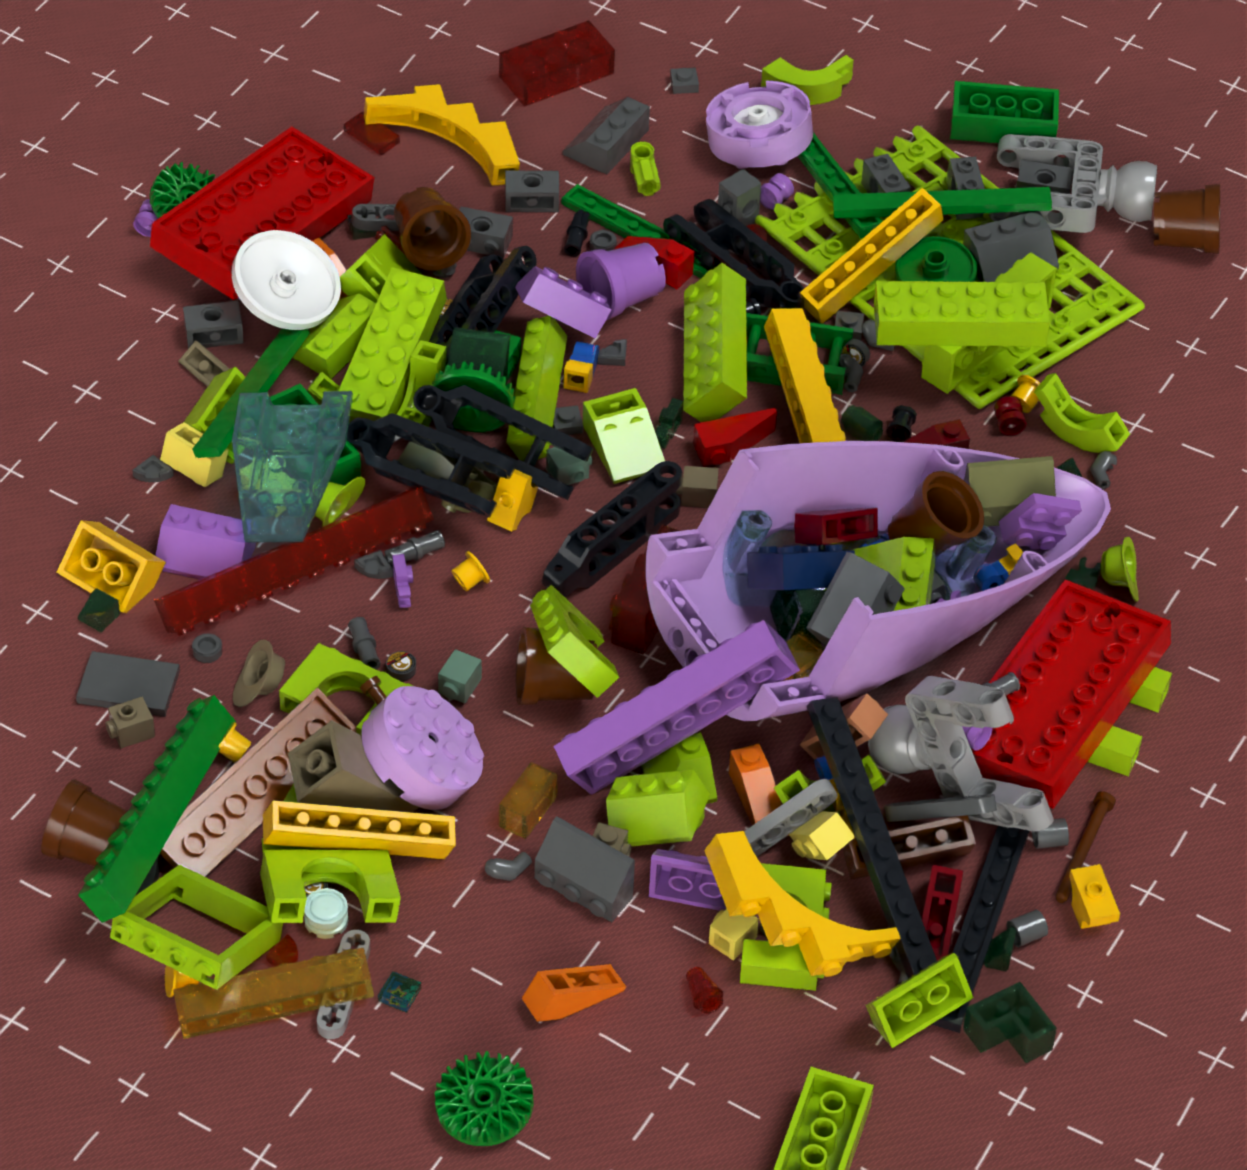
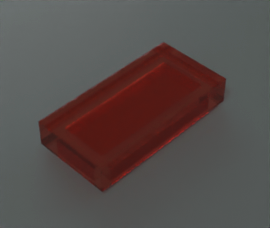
M363 111L344 123V131L380 155H383L400 143V136L383 124H366Z

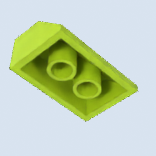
M359 293L341 298L331 315L324 322L309 330L310 334L292 358L319 374L323 372L332 379L353 358L376 303Z
M236 366L213 378L184 422L203 434L245 379V376ZM252 414L228 445L227 449L229 451L226 462L235 463L255 434Z
M694 769L616 777L606 799L608 825L628 830V844L632 846L692 841L710 793Z
M952 953L932 963L927 968L865 1006L875 1028L891 1048H894L974 997L958 956Z

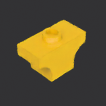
M516 469L510 479L500 477L493 498L497 505L491 517L487 518V521L511 532L517 530L523 516L531 512L538 486L532 483L533 477Z
M1101 864L1071 869L1069 875L1072 886L1071 906L1080 928L1084 929L1118 922L1120 912Z

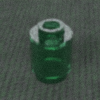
M852 405L848 407L841 417L844 429L860 441H878L883 434V422L861 406L856 407Z

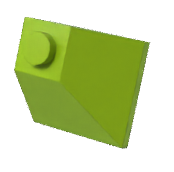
M701 732L689 736L641 765L643 774L694 769L710 793L707 804L717 802L711 759Z

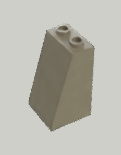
M333 720L288 752L297 802L410 813L419 808L400 797L404 791L390 778L385 783L379 778L365 754L362 736Z

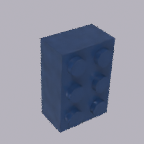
M842 544L783 545V547L759 546V552L747 553L748 588L770 590L828 588L846 552L855 554V550H843Z

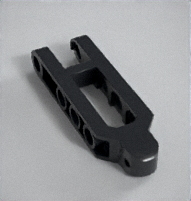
M705 199L694 206L695 219L706 232L678 214H674L664 220V232L670 236L669 239L678 243L684 240L696 250L688 247L694 251V257L701 262V266L706 270H713L723 263L746 279V302L748 298L754 297L760 307L771 309L803 308L804 310V300L799 296V292L804 287L794 277L795 264L714 200ZM728 249L732 250L768 280L758 278L748 270L747 265H742L733 258Z
M529 246L514 248L505 260L500 255L492 254L484 256L478 261L435 326L429 340L431 343L447 347L446 366H452L455 363L456 368L460 369L463 361L467 362L484 349L519 295L515 288L517 283L536 266V255ZM467 299L470 303V308L467 305ZM455 316L458 319V326L455 322ZM476 326L478 328L479 336L476 333ZM443 334L446 337L447 344L444 342Z
M425 385L420 387L414 394L413 401L416 409L426 417L433 419L436 430L510 459L517 465L516 470L533 477V484L567 501L574 487L534 467L545 444L548 443L586 462L593 451V448L466 385L446 392L434 386ZM469 405L535 437L524 462L515 460L500 450L477 441L470 435L466 436L456 431L453 422L460 408Z
M394 413L375 421L361 417L356 418L348 424L345 431L347 441L359 452L363 453L366 464L372 466L378 475L489 518L497 503L494 500L490 502L474 494L469 488L464 487L473 467L505 479H510L517 467L513 461L500 454ZM402 438L458 461L448 480L443 478L438 480L426 475L418 468L415 471L403 466L395 459L393 461L387 460L386 456L394 441Z
M671 461L658 463L569 533L558 553L547 565L542 576V584L547 588L552 585L564 597L571 594L578 587L589 589L645 544L651 535L657 534L676 519L680 513L681 500L674 492L681 486V467ZM664 473H670L674 476L671 478H665L661 475ZM631 504V509H625L622 506ZM663 504H668L672 506V508L663 509L659 506ZM612 520L615 521V523L612 525H606L602 523V521ZM589 535L596 539L587 541L582 539V537ZM624 535H630L633 537V539L624 540L620 537ZM611 551L614 554L611 556H604L601 554V552ZM589 567H592L595 570L589 572Z

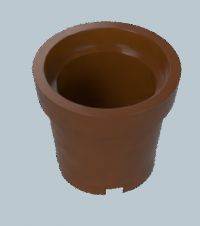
M1220 184L1205 185V189L1154 193L1155 198H1160L1159 202H1154V233L1159 235V240H1154V246L1204 249V253L1219 254Z
M419 187L411 193H405L396 203L394 217L400 231V242L408 260L415 266L430 271L442 270L458 262L466 253L471 241V228L465 215L453 204L446 202L440 193L432 188Z
M936 471L929 474L919 484L914 496L892 517L891 523L888 524V536L890 540L901 537L934 538L935 555L938 556L954 545H960L969 541L981 532L984 525L983 507L974 490L964 480L949 472Z
M523 627L519 637L516 660V699L518 705L537 704L541 700H592L594 694L547 652L539 629ZM588 640L597 649V644H594L595 641Z
M73 779L63 789L50 814L42 839L41 852L43 855L59 860L66 857L96 866V858L105 851L109 844L108 838L117 831L121 824L119 822L120 818L128 810L92 793L91 787Z

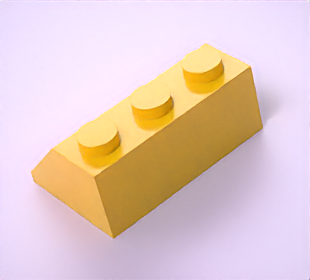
M81 520L56 573L122 613H127L155 587L166 562L100 522Z

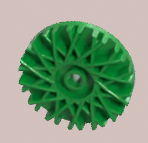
M183 162L179 165L173 164L171 169L168 166L164 170L162 169L154 180L149 194L150 204L157 218L159 219L212 182L215 174L209 175V170H206L204 174L197 172L200 165H197L195 169L193 164L183 168Z
M946 237L922 238L895 263V281L976 282L977 264L974 255L962 243Z
M463 361L460 369L456 368L455 363L452 366L447 365L444 373L439 370V373H436L432 382V386L445 392L466 385L514 408L516 396H513L514 389L512 388V383L505 385L506 377H500V371H498L495 377L492 376V368L488 367L485 369L483 363L479 370H473V362L468 365ZM469 405L460 408L453 422L455 428L468 432H488L505 424Z
M485 1051L482 1058L480 1052H477L476 1059L472 1060L468 1059V1055H464V1062L457 1059L455 1068L451 1069L450 1066H447V1073L441 1074V1083H436L435 1106L439 1122L449 1135L465 1144L492 1146L503 1143L516 1136L531 1118L534 1107V1095L530 1077L527 1078L524 1067L520 1068L518 1062L515 1065L511 1064L508 1055L502 1059V1055L498 1053L497 1058H490L489 1051Z

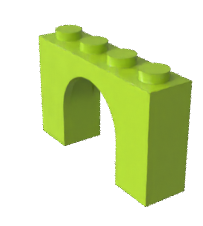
M552 585L546 590L538 592L533 598L530 607L547 652L598 698L620 678L615 665L588 641L594 640L597 648L605 642L600 630Z
M318 643L279 690L280 710L289 714L317 687L326 697L346 690L363 693L360 689L361 685L374 676H378L382 682L379 687L386 697L399 687L413 685L401 682L386 672H380L369 667L360 660H354L340 653L335 648H329ZM369 693L366 694L368 697H370V698L373 700V698L371 697V695H370ZM375 701L373 707L356 727V733L361 736L363 723L368 719L370 712L377 706Z
M1154 667L1129 703L1159 713L1169 690L1172 673ZM1112 726L1087 762L1129 777L1138 758L1143 736Z
M264 850L260 876L271 923H303L307 899L304 887L318 882L336 883L354 892L360 901L365 923H396L401 897L388 850Z
M761 863L775 882L790 896L808 909L829 919V908L823 907L824 901L830 902L831 883L825 882V869ZM744 939L740 983L816 991L817 978L824 979V974L810 975L798 944L791 947H784V945L770 946L768 941Z

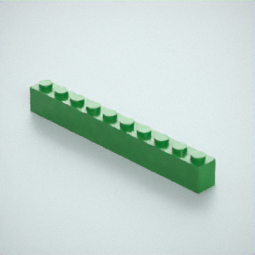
M215 695L203 700L198 698L189 704L186 709L188 711L186 716L176 725L177 731L174 736L165 743V751L155 760L153 771L143 780L142 784L144 786L141 791L131 800L132 806L129 811L120 818L119 822L121 824L117 831L108 838L109 844L105 851L96 858L97 864L93 871L84 878L85 884L78 896L101 923L126 912L220 750L218 745L230 725L236 722Z

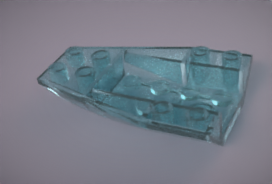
M324 391L321 405H273L268 392L239 394L232 446L245 542H303L346 444L353 397L352 391Z

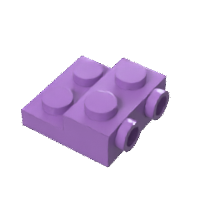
M1037 493L1031 494L999 521L1003 542L1008 546L1015 543L1018 546H1028L1032 550H1038L1039 548L1041 550H1049L1054 548L1060 540L1067 536L1064 525L1070 523L1082 511L1080 501Z

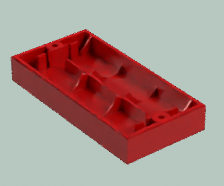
M291 126L154 221L151 228L150 247L235 300L238 298L232 282V264L237 252L247 239L258 233L271 230L296 233L311 241L320 238L351 216L352 210L356 205L367 204L371 201L375 177Z
M1065 579L988 682L992 683L1012 672L1019 680L1020 689L1006 696L1014 716L1012 724L1009 722L1004 726L992 728L990 739L982 749L974 750L971 748L982 778L1041 790L1046 797L1049 807L1054 809L1171 645V621Z

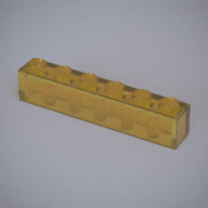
M364 947L347 949L341 953L327 956H315L300 962L284 963L273 968L252 970L245 974L234 976L218 990L203 983L188 984L182 988L173 989L183 1039L319 1009L320 1006L330 1007L336 1003L353 1002L374 997Z

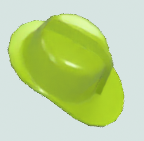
M361 476L356 477L345 486L326 482L312 493L306 501V507L323 522L322 529L324 531L330 529L335 521L355 504L364 490L365 478Z
M1125 537L1123 544L1110 547L1103 552L1101 575L1110 585L1129 587L1134 601L1138 602L1136 553L1132 539Z

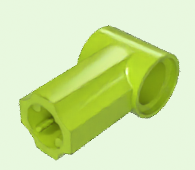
M636 142L631 147L630 171L634 174L637 191L644 196H651L661 188L654 160V147L648 142Z

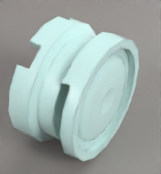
M325 888L318 889L307 897L304 922L305 928L309 933L313 932L317 935V938L330 939L334 938L335 934H342L345 931L349 920L348 905L344 895L337 890Z

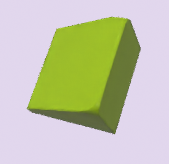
M321 372L306 390L319 406L329 409L335 400L340 386Z

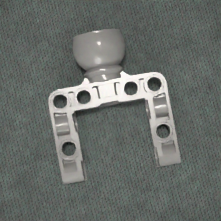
M1013 134L1005 135L999 140L997 160L1003 166L1020 169L1021 160L1074 168L1071 194L1051 192L1052 210L1039 211L1051 230L1079 233L1091 232L1095 228L1097 206H1103L1107 212L1114 208L1120 216L1130 221L1142 222L1151 220L1157 165L1147 161H1134L1123 165L1118 170H1116L1114 165L1108 170L1101 169L1103 147L1097 142L1088 140ZM1005 150H1012V151H1014V152L1009 153V152H1006ZM1058 155H1064V156H1066V157H1065V158H1061V157H1058ZM1029 212L989 213V216L995 222Z
M927 676L905 696L906 705L888 706L883 709L888 716L873 737L868 740L870 756L877 765L895 774H909L918 770H929L932 768L944 798L994 794L997 810L985 814L968 815L969 820L1028 831H1041L1053 823L1054 818L1043 791L982 778L962 726L982 729L984 727L997 728L1009 722L1012 724L1014 716L1003 689L983 686L977 683Z

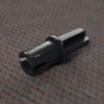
M579 209L574 214L572 224L567 228L568 237L564 246V252L571 257L580 255L583 241L588 236L587 226L590 215L584 212L583 209Z

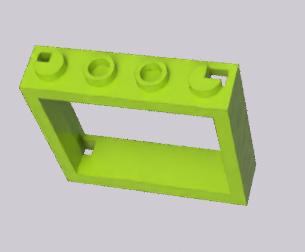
M178 865L137 894L124 914L113 918L110 938L218 990L280 942L283 923H271L267 906ZM174 898L246 933V935L220 955H217L145 920V918ZM213 974L215 975L214 980L209 978Z

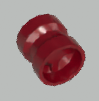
M1012 396L998 400L994 405V412L998 419L997 424L1000 433L1006 436H1015L1023 432L1027 423L1022 413L1021 401Z

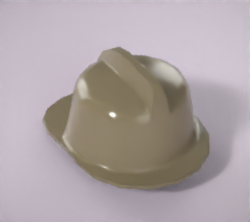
M265 639L260 640L249 651L244 668L233 691L232 700L234 705L244 707L251 703L258 694L267 695L272 693L281 682L284 674L285 660L273 652V647L269 641Z

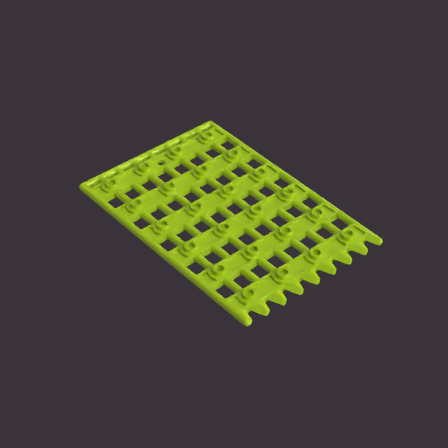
M915 126L912 130L913 135L917 139L914 142L895 136L893 139V145L897 149L895 153L879 147L874 149V157L889 154L905 180L916 188L912 192H917L921 188L925 191L948 190L946 182L947 172L937 166L934 161L941 157H944L947 161L952 158H961L921 126ZM856 158L854 167L858 173L856 175L845 173L860 193H867L861 184L864 160ZM924 168L935 179L925 183L914 173ZM981 174L985 189H1000ZM815 182L814 189L819 196L813 198L807 194L796 192L794 200L798 205L796 209L776 203L774 212L778 219L771 220L765 216L757 215L755 223L820 276L863 238H859L852 227L845 228L834 219L832 201L820 185ZM984 213L983 218L957 220L955 214H948L952 219L943 224L940 223L923 238L946 237L963 244L965 229L994 221L990 218L989 213ZM880 217V219H881L882 221H884V220L887 218V217H884V218H883V217ZM825 224L837 235L826 240L815 229ZM1051 230L1054 246L1065 253V255L1058 258L1059 269L1056 270L1052 299L1064 308L1055 314L1048 309L1050 325L1047 345L1004 346L956 386L954 390L977 409H982L1019 386L1017 380L1020 375L1031 377L1038 375L1144 309L1145 304ZM805 236L816 247L806 252L794 241ZM896 261L849 301L871 320L875 321L874 308L866 301L875 296L876 281H895ZM1090 273L1103 285L1093 290L1080 278ZM1071 285L1083 297L1074 302L1060 290ZM1127 303L1130 305L1121 311L1118 310ZM1107 315L1110 317L1102 323L1099 322V320ZM1090 328V330L1085 332L1084 334H1079V332L1083 331L1084 329ZM1068 339L1071 341L1063 347L1059 346L1061 343L1065 342ZM902 345L922 362L925 346ZM1048 351L1051 353L1043 359L1038 358ZM1027 364H1030V365H1031L1030 367H1028L1027 369L1023 370L1022 372L1019 371V369L1022 368V367H1024L1025 365H1027ZM1007 376L1010 377V379L1005 381L1004 383H998ZM986 389L991 390L981 397L978 395Z

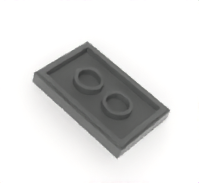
M92 651L76 696L77 703L109 708L143 696L151 715L165 717L180 673V665Z

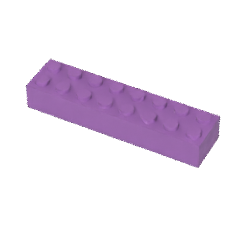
M762 620L761 622L749 625L744 632L736 637L724 640L719 644V647L711 652L699 655L691 664L683 669L671 672L667 675L666 679L658 684L644 688L638 696L618 704L613 711L603 717L591 720L588 726L580 731L566 735L554 748L567 776L592 795L614 782L616 777L626 775L753 699L762 684L783 681L800 671L786 641L765 620Z

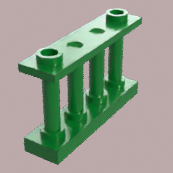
M746 313V337H748L747 381L782 386L773 356L756 354L759 339L768 340L764 329L768 316ZM810 322V333L813 342H816L817 347L831 349L828 364H823L827 386H830L832 394L842 395L846 368L838 366L843 346L853 339V329Z

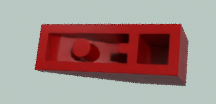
M627 236L614 248L619 249L644 242L653 246L659 255L655 257L658 265L663 264L665 270V283L675 289L681 287L693 275L694 251L672 239Z
M776 408L694 424L693 444L703 467L731 462L735 459L739 450L750 449L772 434L776 428Z

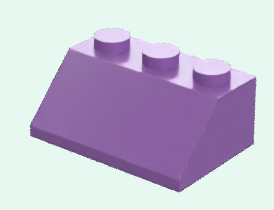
M536 266L533 267L517 283L515 288L523 303L593 338L597 337L611 312L605 296L595 291L590 294L582 290L583 286L572 279H568L566 282L558 278L559 274L548 267H544L543 270Z
M171 504L161 524L155 556L166 562L162 570L164 572L237 588L256 547L255 524L251 521Z
M657 849L652 854L649 897L718 911L727 909L707 857H698L673 850Z

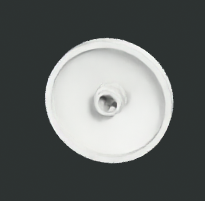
M281 230L258 233L243 243L234 258L231 271L232 282L238 297L255 316L268 324L289 330L309 329L324 322L331 315L339 301L341 282L334 263L317 244L301 235Z

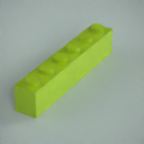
M547 315L527 322L513 409L553 427L567 335L555 318ZM509 425L506 443L519 460L524 462L535 437ZM545 444L538 460L546 458V450L549 449L550 444Z

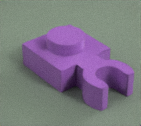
M404 554L392 555L393 578L399 608L411 607V592L408 583H413L412 566H406Z

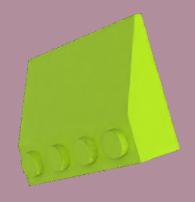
M901 537L853 549L855 550V555L886 570L905 588L893 611L930 604L936 562L934 538Z

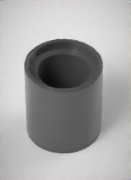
M1065 818L1054 819L1053 823L1044 830L1032 831L1033 843L1036 849L1068 845L1069 832Z
M1037 909L1011 919L1006 923L1009 938L1016 947H1021L1048 935L1047 922L1042 913Z

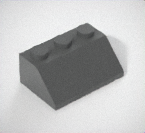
M629 97L605 106L563 150L562 155L604 174H608L631 150L632 145L649 131L650 106Z
M1039 211L965 229L963 245L975 257L977 278L980 282H995L1001 273H1006L1018 259H1023L1030 252L1059 269L1051 229Z
M846 552L807 629L826 647L854 598L859 597L865 606L869 605L874 612L872 615L886 613L894 610L905 588L886 570L851 552Z
M556 816L535 858L534 879L538 880L544 887L552 888L563 894L567 900L577 902L589 909L595 916L603 917L613 922L633 898L635 860Z

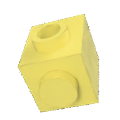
M727 909L720 910L710 925L709 944L734 961L743 952L744 939L755 940L757 938L759 918L755 915L751 917H744L743 915L729 916Z

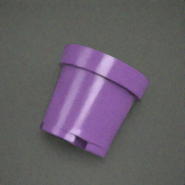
M645 242L609 251L604 249L586 251L579 256L576 264V280L583 286L582 290L590 294L595 291L607 298L606 302L610 306L611 312L606 320L620 315L625 308L659 295L658 293L662 292L665 288L666 276L663 264L658 265L655 257L659 256L653 246Z

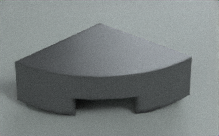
M627 339L613 341L612 345L605 349L602 348L598 354V364L625 366Z
M154 455L132 470L133 477L144 482H161L174 476L173 469Z
M381 550L354 560V567L367 577L376 579L393 577V569Z

